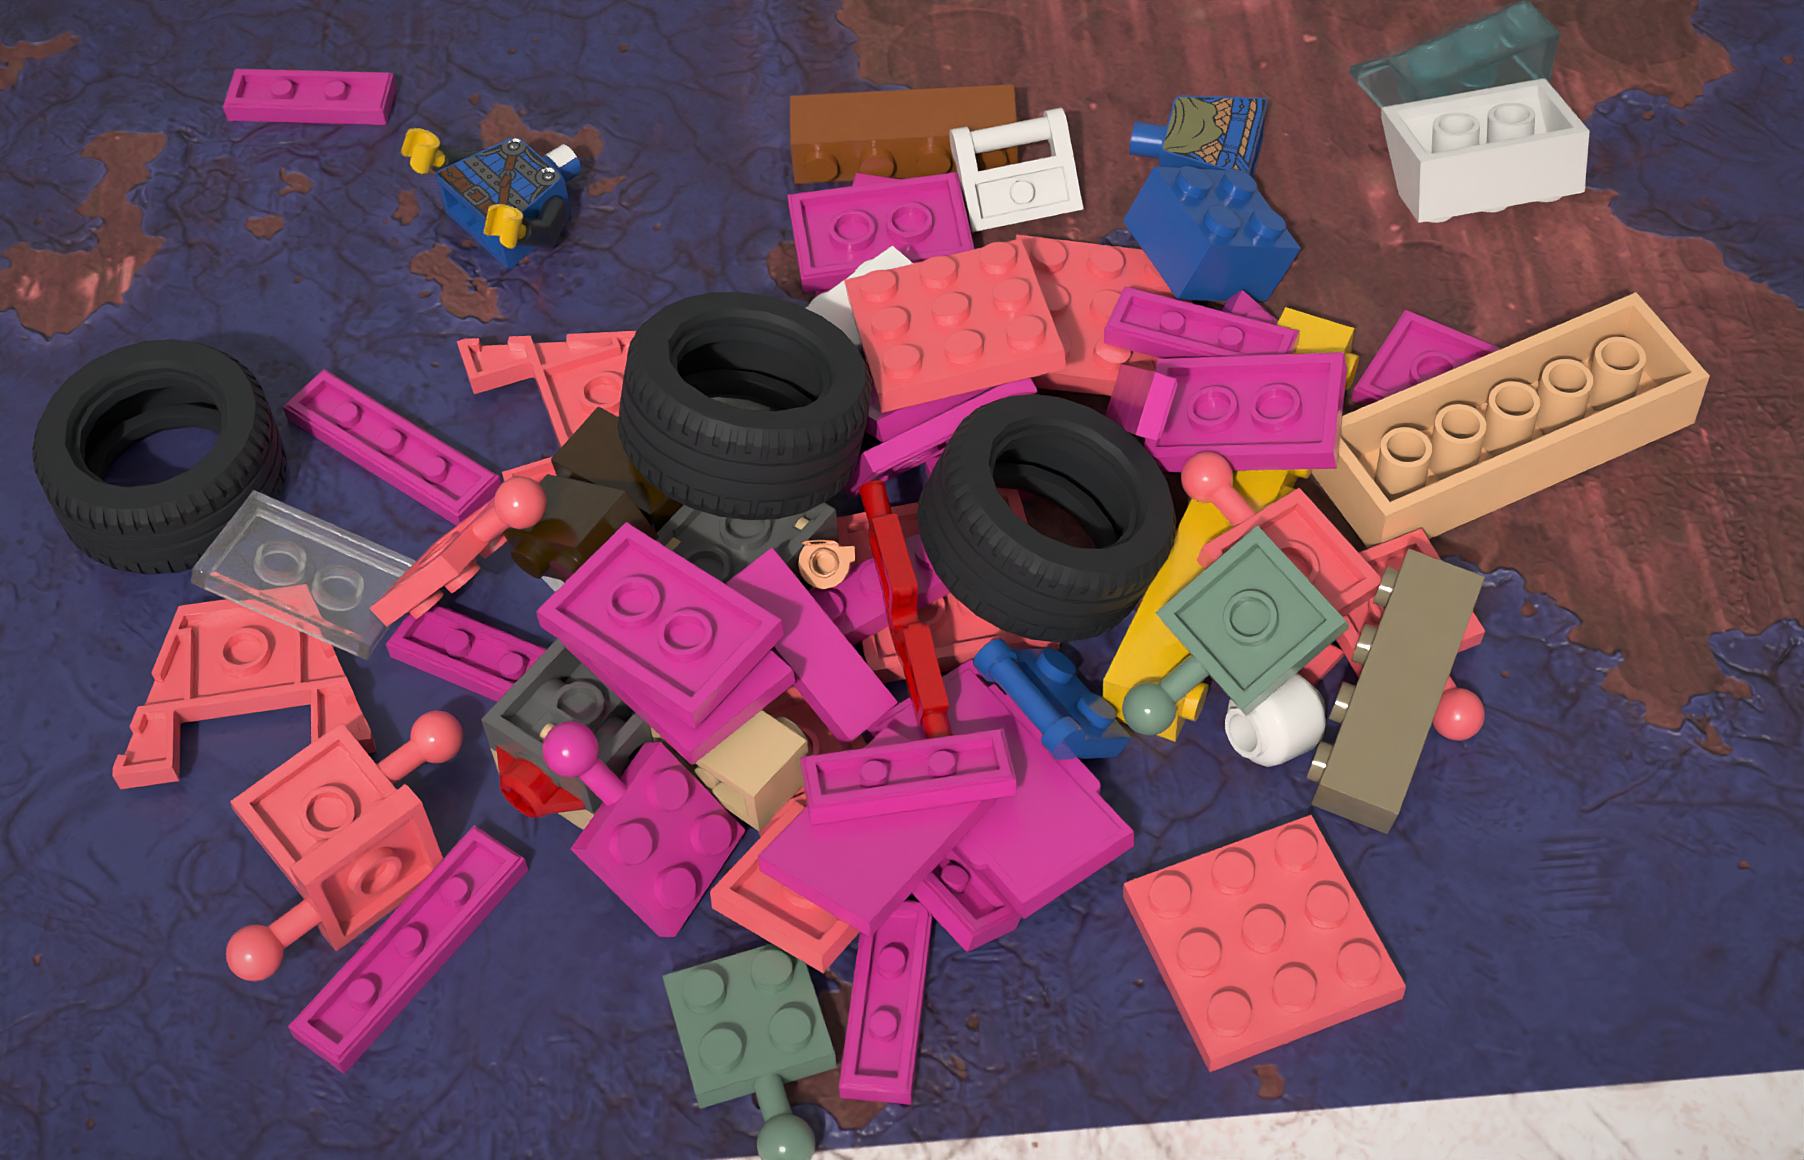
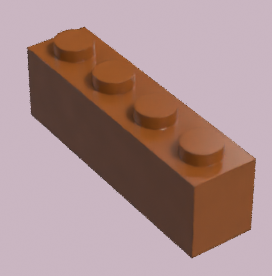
M1014 84L790 96V147L794 184L854 181L856 173L894 179L955 173L957 168L952 155L949 131L966 126L969 128V131H975L1017 122ZM1018 146L975 154L978 171L1018 163Z

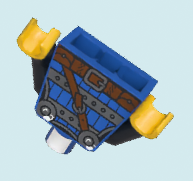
M411 128L407 131L401 148V153L405 157H411L410 165L417 173L426 174L432 168L436 175L446 214L508 270L516 266L536 247L549 248L554 246L566 221L569 220L571 207L565 183L582 172V168L575 153L565 144L560 145L543 157L537 154L520 138H509L489 148L462 151L440 145L438 137L427 130Z

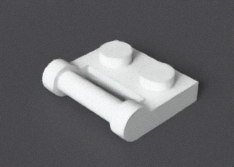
M1063 108L1045 110L1043 117L975 131H969L967 126L949 131L952 155L956 163L970 232L1083 210L1070 134ZM1048 140L1050 144L1051 157L978 171L975 154Z

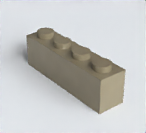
M1409 548L1399 570L1386 567L1373 604L1385 609L1378 627L1365 623L1351 661L1363 665L1357 683L1354 686L1343 681L1329 717L1330 720L1341 724L1334 744L1331 745L1320 741L1306 779L1318 783L1310 805L1382 833H1389L1399 815L1482 587L1484 576Z

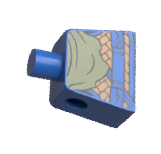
M1181 95L1174 99L1167 126L1135 121L1130 141V155L1159 159V166L1182 168L1183 166H1192L1198 169L1214 170L1233 168L1244 171L1254 179L1264 140L1268 99Z

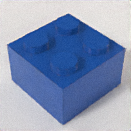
M1154 166L1123 219V222L1177 300L1227 301L1228 298L1243 290L1254 301L1267 302L1301 249L1286 229L1284 219L1272 210L1257 190L1255 180L1244 171L1233 168L1214 170L1198 169L1192 166H1183L1182 168Z

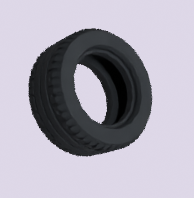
M712 292L690 296L663 307L637 329L630 341L620 398L618 435L623 450L644 479L673 500L689 508L719 517L742 520L781 519L805 513L836 495L851 479L858 462L873 394L872 378L858 348L847 335L821 315L798 304L771 296L744 292ZM711 398L749 400L779 411L741 409Z
M174 339L143 341L117 348L90 361L71 375L47 404L37 424L32 446L35 473L70 541L96 562L105 564L113 569H119L120 571L140 574L179 573L207 565L231 553L254 535L273 511L272 509L276 506L278 497L283 490L286 477L287 462L283 441L264 391L253 373L245 365L239 363L236 358L228 355V353L200 343ZM197 427L215 431L220 435L212 451L193 468L159 484L126 488L107 484L104 481V476L114 460L134 443L161 431Z
M1038 394L998 399L982 405L980 408H976L970 415L966 416L959 423L936 462L921 492L917 512L921 541L936 575L958 601L976 616L1003 631L1031 640L1049 642L1090 639L1118 626L1131 613L1168 559L1176 538V513L1168 483L1156 461L1141 443L1115 421L1090 407L1064 398ZM996 488L1022 489L1052 501L1078 521L1095 544L1096 549L1076 548L1043 536L1014 514Z

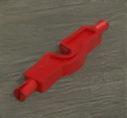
M880 480L870 481L859 487V494L862 497L869 523L867 536L882 589L891 638L903 668L918 726L923 725L926 739L952 736L947 716L949 702L930 628L927 623L921 624L918 620V585L897 513H892L885 482Z

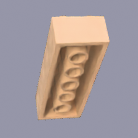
M1633 293L1343 415L1337 469H1312V474L1368 549L1421 528L1427 538L1431 539L1694 424L1710 375L1637 293Z

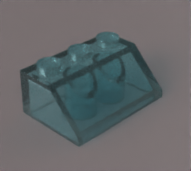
M1529 0L1516 1L1486 8L1350 65L1349 74L1380 108L1542 78L1550 82L1560 31Z

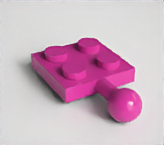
M575 721L557 724L547 733L543 741L542 753L545 763L554 773L560 776H578L603 802L570 849L659 937H675L746 830L661 742L644 743L619 779L598 757V741L589 727Z

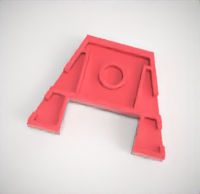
M636 331L567 334L566 342L533 343L531 336L509 337L508 345L481 346L479 338L459 340L457 344L474 395L528 378H535L561 448L598 406L619 416L628 347ZM552 457L502 472L504 481L516 476H525L534 479L538 483L547 474L557 475L551 462Z
M301 588L179 606L151 673L155 679L145 705L138 706L130 724L133 732L125 755L118 754L113 766L112 776L120 790L179 781L180 726L182 723L310 704L311 743L342 722L367 754L375 753L376 742L343 672L307 589Z

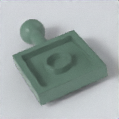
M1257 525L1156 612L1159 619L1191 655L1159 683L1142 682L1132 687L1123 700L1122 712L1124 719L1131 729L1142 735H1157L1164 732L1174 721L1176 703L1208 675L1212 677L1244 715L1247 716L1349 629L1348 623Z
M769 944L663 975L666 992L699 1109L756 1093L765 1123L757 1137V1151L760 1159L811 1160L815 1150L813 1131L806 1121L796 1115H792L783 1084L837 1068V1063L806 963L776 945Z

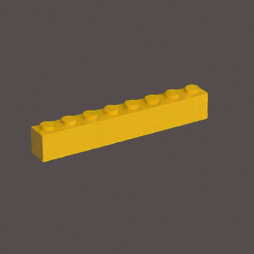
M1285 307L1277 325L1299 331L1298 347L1295 354L1344 352L1347 366L1345 390L1348 391L1354 380L1360 358L1359 355L1351 353L1355 328ZM1312 469L1232 471V487L1258 513L1296 490L1293 487L1297 478L1308 479ZM1191 499L1176 530V538L1169 557L1148 587L1103 680V699L1115 710V720L1128 725L1123 716L1122 705L1127 692L1132 687L1142 682L1159 683L1191 655L1159 619L1156 612L1205 571L1197 561L1202 546L1234 528L1213 503H1201ZM1201 681L1176 703L1174 721L1168 729L1157 734V736L1176 742L1185 720L1188 719L1196 722L1207 697L1208 684Z

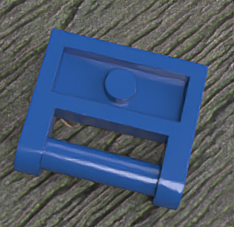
M995 639L983 646L976 654L973 661L974 667L986 681L997 682L1043 735L1041 743L1054 759L1118 757L1132 738L1115 720L1116 712L1113 707L1102 697L1089 691L1075 675L1076 668L1072 661L1061 652L1052 648L1011 649L1003 639Z

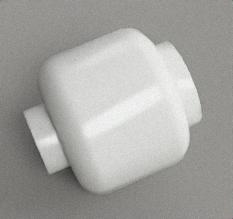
M1298 673L1247 716L1230 699L1225 718L1226 734L1233 748L1243 757L1266 767L1285 763L1314 749L1322 740L1326 725L1325 703L1321 693Z

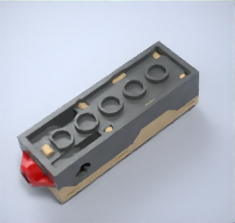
M822 503L802 514L771 520H742L719 517L683 505L657 532L659 537L656 540L724 584L773 547L807 591L815 587L808 584L800 574L798 566L799 555L805 546L800 542L833 540L839 545L836 509L826 503ZM809 542V543H811V544H819V543H826V542ZM558 638L481 719L499 772L500 790L506 800L515 809L528 817L543 818L548 814L558 813L583 830L603 802L578 776L563 777L554 773L547 766L542 753L543 741L547 733L554 726L562 722L575 721L586 725L597 738L599 745L598 757L619 779L644 743L654 742L650 726L564 647Z

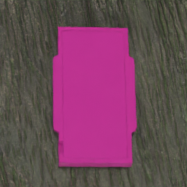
M972 659L942 677L949 702L947 716L952 735L1003 728L1016 776V795L995 798L993 806L956 844L955 848L972 867L981 870L1024 919L1134 847V831L1099 795L1101 791L1099 780L1077 757L1066 760L1054 759L1041 743L1043 736L1041 732L1007 694L1005 695L995 684L989 687L984 682L982 675L974 667ZM910 697L891 708L865 730L868 743L885 726L911 741L926 739L923 725L918 726Z

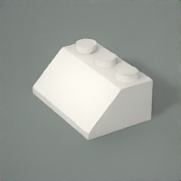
M1545 78L1381 108V119L1398 193L1418 223L1426 221L1433 223L1444 222L1453 216L1480 211L1499 212L1507 206L1534 201L1553 202L1562 196L1585 192L1590 131Z

